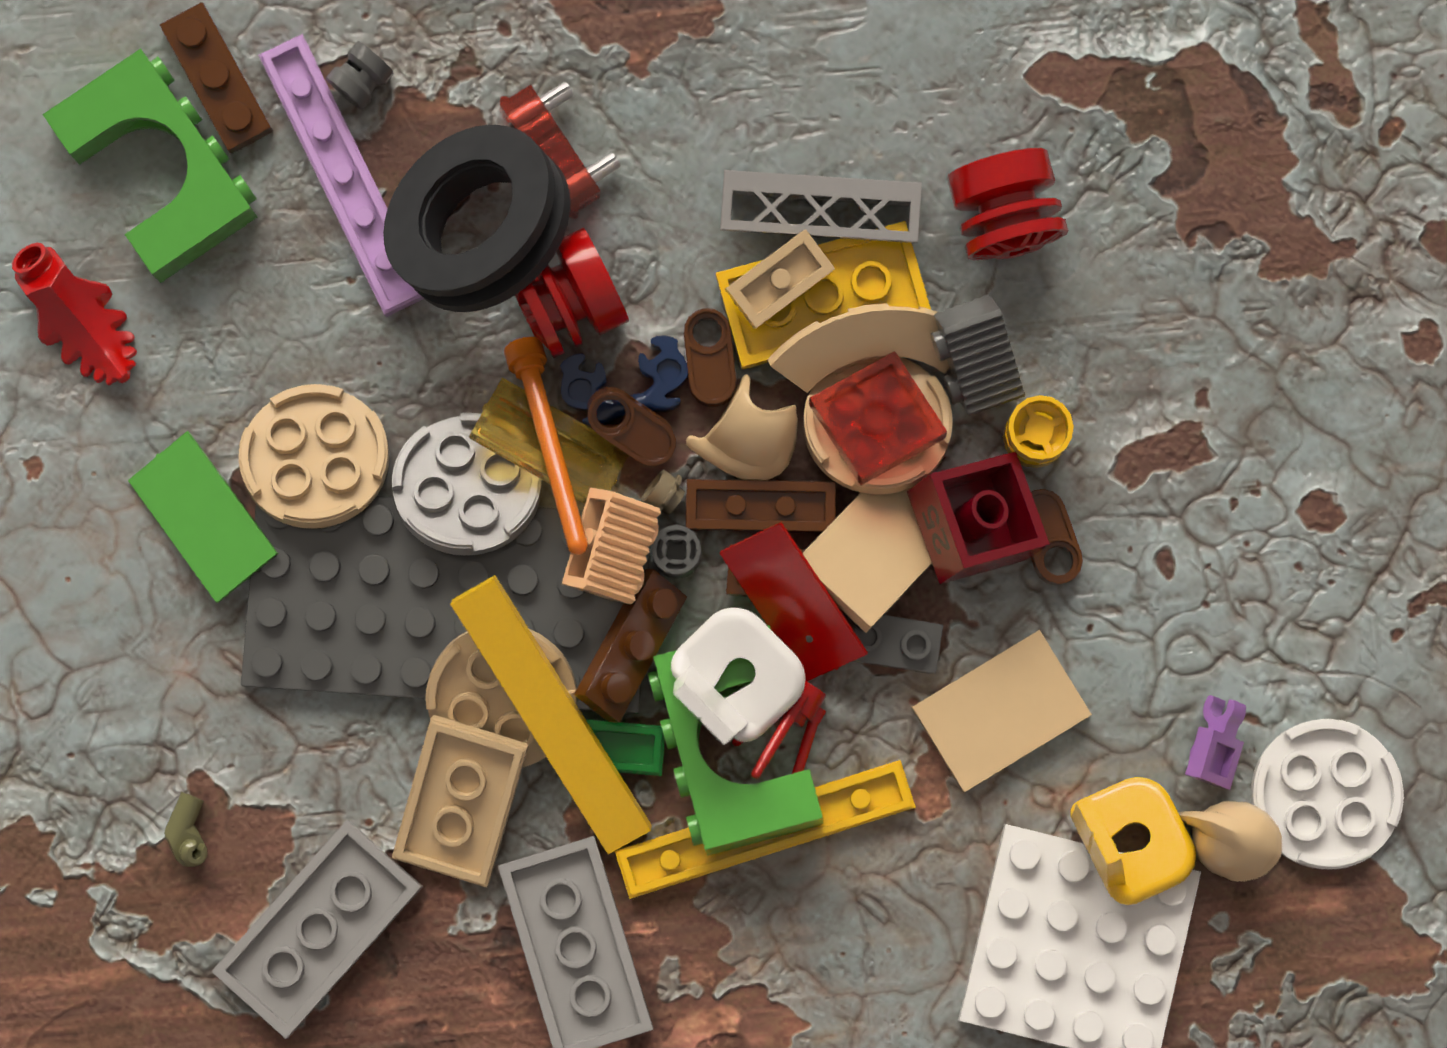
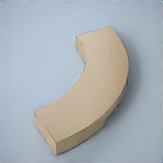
M888 303L850 308L847 313L832 317L821 323L816 321L793 335L767 359L773 369L806 393L835 370L847 364L872 357L899 356L911 358L931 365L944 374L950 368L947 359L939 360L930 333L938 331L934 317L937 311L924 307L916 309L889 306Z

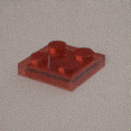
M895 351L811 396L809 399L810 408L860 486L941 442L947 436L946 428Z

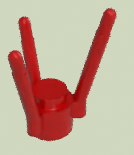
M805 681L801 697L782 716V721L751 772L752 778H760L792 724L802 728L805 722L808 721L792 774L804 771L818 725L826 713L820 707L826 698L824 692ZM735 738L732 739V744L736 747L743 743Z

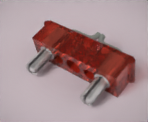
M566 82L561 83L541 97L537 95L531 85L510 98L502 96L500 98V113L507 123L505 126L518 129L532 138L560 168L565 176L570 192L569 217L572 219L578 218L580 210L600 198L601 190L596 182L620 168L619 159L615 160L617 156L610 153L588 168L584 166L549 113V111L573 97V90Z

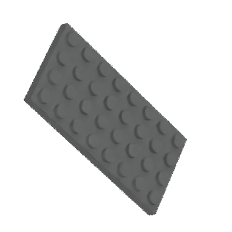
M376 496L362 512L353 518L334 526L314 529L284 524L266 514L256 504L255 522L276 549L278 555L250 577L241 686L426 699L428 679L437 658L450 642L467 631L450 605L452 599L496 575L528 628L547 638L562 652L572 669L576 687L578 688L623 603L562 585L571 552L567 546L557 508L538 507L534 518L527 528L507 545L484 554L464 556L444 553L419 541L402 522L395 506L394 497ZM579 510L580 517H582L583 510ZM650 552L646 555L647 562L643 565V569H649ZM641 684L625 713L639 714ZM577 698L579 710H592Z

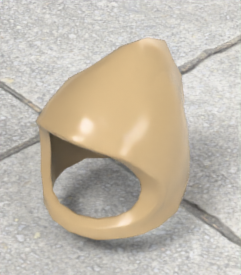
M746 374L738 384L728 407L710 432L701 438L693 435L688 436L686 445L697 455L725 473L742 480L768 481L780 475L786 469L793 455L798 422L796 405L772 411L757 407L751 400V378Z
M1223 801L1210 806L1203 812H1179L1183 823L1192 826V840L1198 860L1214 874L1227 878L1230 881L1257 879L1267 874L1281 857L1282 835L1279 827L1267 812L1248 802Z

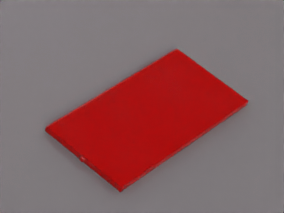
M782 522L719 552L765 623L770 625L771 630L799 658L805 671V681L812 680L834 669L838 670L839 667L868 654V651ZM807 635L813 638L812 642L806 641Z

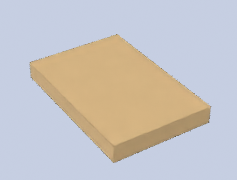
M909 489L884 495L860 493L803 552L806 560L838 608L865 633L871 629L932 563L907 494Z
M1040 630L911 707L963 793L1092 715Z
M433 715L429 722L392 859L487 888L491 880L529 744Z

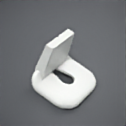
M727 608L713 614L678 648L671 661V671L676 679L673 694L697 718H701V722L724 745L733 738L742 742H751L759 738L798 701L805 687V671L799 658L759 617L741 608ZM737 658L749 660L755 667V679L748 686L724 698L714 687L727 665Z

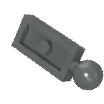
M843 612L844 617L868 651L866 656L853 662L932 675L936 674L943 624L883 615L865 633ZM807 635L806 641L813 642V638Z

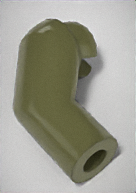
M181 791L166 825L164 835L175 859L183 866L196 867L204 863L208 854L207 847L195 826L204 800Z

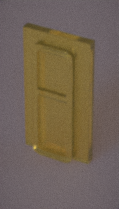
M502 377L488 403L483 405V411L468 438L550 484L525 390ZM549 404L575 499L585 504L590 488L611 491L613 485L618 481L617 477L628 454L598 435L590 427Z

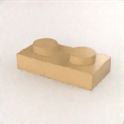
M804 229L726 287L725 291L751 326L756 329L835 270V268L809 232Z

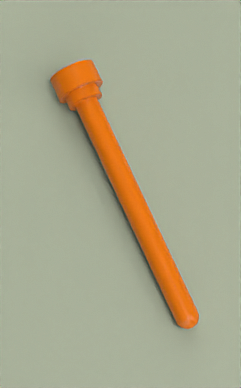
M536 337L519 338L510 342L504 348L509 371L514 373L516 378L523 382L568 549L574 555H581L586 552L588 542L541 374L544 372V365L547 362L542 342Z

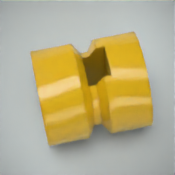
M1038 395L1025 399L1016 406L1005 424L1003 440L1006 451L1008 453L1016 451L1021 465L1025 467L1040 468L1050 465L1061 456L1072 439L1074 425L1071 414L1063 403L1053 397Z

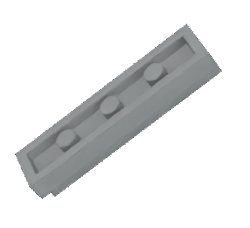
M724 170L720 231L797 235L806 229L813 237L918 243L922 183ZM733 195L758 197L766 207L753 221L731 220ZM766 197L778 199L771 204ZM786 199L807 200L816 212L801 225L789 224L776 208ZM816 201L827 202L822 207H820ZM836 202L856 203L865 216L851 228L838 227L825 211ZM865 204L877 205L870 210ZM885 205L910 207L908 231L887 230L875 214ZM772 213L779 223L761 221ZM821 216L828 226L811 224ZM870 219L878 230L862 229L860 227Z

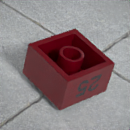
M1016 451L931 473L907 491L939 584L1025 561L1050 545Z

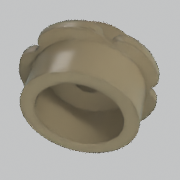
M665 470L660 471L645 490L641 502L658 507L660 511L667 515L671 514L685 494V491L679 487L682 477L679 474L673 477Z

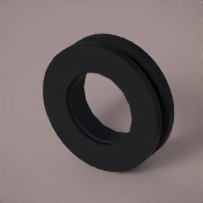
M482 125L457 132L425 152L408 170L397 186L389 203L384 222V246L388 260L396 273L404 281L412 286L426 301L438 308L453 312H473L498 305L515 296L532 283L547 267L557 252L565 235L570 216V192L565 176L535 141L518 129L503 125ZM492 183H512L513 198L507 217L496 232L474 249L460 254H442L441 237L447 219L457 205L476 189Z

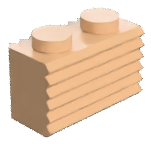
M590 488L581 517L588 548L581 555L570 554L562 585L608 600L632 604L635 601L634 595L639 592L644 582L643 565L647 562L646 555L650 552L649 546L654 543L658 535L657 517L661 514L660 508L613 491Z

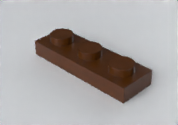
M203 2L159 24L230 154L274 132Z
M687 479L686 527L692 531L761 532L782 522L787 531L791 533H822L835 520L836 482Z
M644 569V582L639 592L634 595L635 601L632 604L623 603L574 693V696L608 722L620 723L654 660L653 656H656L687 599L684 593L654 569Z

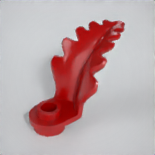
M32 243L20 250L13 259L12 269L15 272L16 282L36 306L39 340L47 346L62 341V362L69 365L82 357L81 375L88 377L95 369L93 378L96 383H101L105 378L108 386L115 382H127L131 376L130 370L136 365L134 360L129 359L137 354V350L132 346L125 345L134 341L135 337L129 331H116L126 321L127 315L122 310L105 309L104 306L112 297V291L109 286L104 283L74 276L59 254L53 248L45 247L42 243Z

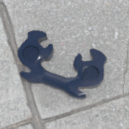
M663 335L653 337L650 340L651 346L661 351L659 355L652 360H648L645 354L640 353L638 358L642 376L644 378H651L653 385L642 393L630 395L657 413L670 412L681 405L680 398L670 399L666 397L681 388L688 379L687 362L678 350V340L671 336ZM579 353L569 356L560 365L563 373L561 395L565 404L570 408L587 412V403L590 397L597 390L607 385V377L601 363L596 364L593 373L581 371L580 368L586 362L584 354ZM606 400L598 406L596 416L601 423L608 424L616 418L623 417L625 408L619 401ZM588 417L582 419L583 425L591 428Z

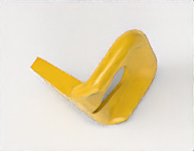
M1143 777L1125 779L1075 802L1070 810L1071 819L1091 856L1107 892L1115 901L1121 904H1137L1182 883L1194 868L1196 849L1193 840L1168 792L1159 783ZM1133 823L1142 824L1149 830L1150 842L1145 848L1139 851L1119 854L1112 840L1113 836L1127 825Z

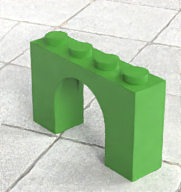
M140 48L42 115L68 153L79 165L120 137L136 130H160L174 136L183 144L187 156V175L179 194L167 206L125 233V236L151 274L162 283L256 219L258 216L249 204L257 200V198L241 175L232 180L222 165L230 159L215 137L212 135L204 140L195 125L201 122L202 118L188 98L184 96L177 101L170 91L168 85L173 83L175 79L159 56L150 61Z
M677 650L653 656L657 670L649 672L648 677L655 702L665 699L670 718L660 720L667 748L678 747L682 766L673 768L681 798L691 795L695 814L687 816L686 819L694 846L704 844L706 854L709 856L823 825V816L810 769L755 784L734 783L720 777L711 770L704 761L699 749V736L703 724L701 718H697L673 694L676 679L671 671V661ZM744 658L732 660L727 665L714 688L724 698L730 696L753 682L756 674L755 667L749 660Z

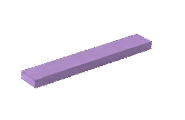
M303 34L259 54L260 60L385 317L423 300L424 298L396 273L388 260L383 234L388 208Z

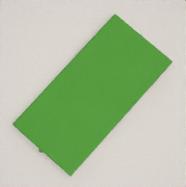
M189 431L185 432L160 454H156L152 461L128 480L216 603L222 601L278 555L276 549Z

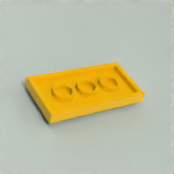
M906 221L884 226L887 230L908 231ZM840 238L818 244L835 270L756 329L751 326L725 291V288L762 260L717 272V283L742 370L769 363L767 359L793 335L816 321L821 323L832 317L847 313L850 308L888 303L889 306L916 309L924 307L931 310L912 243Z

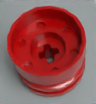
M1026 148L992 155L959 167L948 174L947 181L954 208L959 211H979L978 215L970 218L960 226L962 236L976 237L965 245L967 258L970 260L1008 259L1029 254L1041 249L1046 244L1062 238L1069 231L1066 219L1051 217L1061 211V200L1057 198L1036 197L1037 194L1050 188L1055 183L1049 154L1046 149Z
M584 227L563 237L557 250L559 265L552 268L547 265L532 283L515 295L533 335L549 349L553 358L565 353L556 332L564 328L567 330L575 347L582 345V336L577 322L584 318H587L599 335H603L629 322L626 310L610 275Z

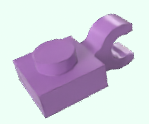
M1209 695L1203 707V715L1208 723V728L1200 726L1198 728L1194 745L1190 751L1185 775L1215 787L1230 790L1244 742L1235 738L1238 728L1245 718L1246 705L1229 699L1227 709L1222 715L1226 701Z

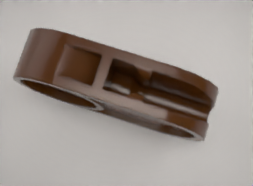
M703 308L691 314L684 326L689 385L692 396L698 403L706 407H719L726 404L732 398L736 388L731 329L728 320L721 312L715 309ZM712 320L720 326L722 335L715 345L702 346L695 341L693 330L699 322Z
M616 387L599 389L590 397L587 403V417L591 428L598 435L647 466L660 465L672 457L676 448V438L671 425L663 417ZM606 400L619 401L625 408L622 420L614 425L603 424L596 416L598 406Z
M1033 490L1031 494L1050 545L1030 557L1033 567L1039 578L1047 584L1055 586L1065 585L1072 581L1081 571L1083 563L1082 552L1061 498L1050 490ZM1059 547L1069 552L1072 565L1066 574L1054 575L1047 570L1044 564V557L1048 550Z

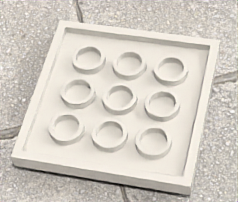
M1004 824L958 1020L1068 1048H1161L1201 872L1192 870L1190 875L1177 886L1140 903L1124 905L1115 901L1107 892L1084 843Z

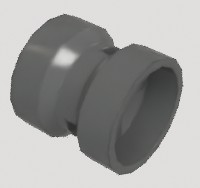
M357 41L348 51V60L343 66L334 67L325 79L356 108L363 110L372 100L373 90L378 85H385L394 75V72L377 54L363 43Z
M673 525L659 531L651 548L654 564L662 574L670 578L680 579L688 577L696 571L701 562L700 540L692 530L685 526Z

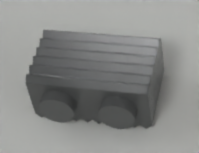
M990 295L975 298L972 302H965L963 305L947 308L944 312H937L934 315L938 331L932 332L930 335L939 360L947 359L951 374L944 376V383L953 405L961 403L967 414L971 416L1025 397L1008 332L1002 318V312Z

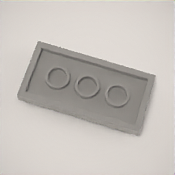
M346 820L211 972L285 1039H288L423 886L352 822Z
M595 836L499 865L498 868L552 1047L597 1048L653 1030L652 1021Z

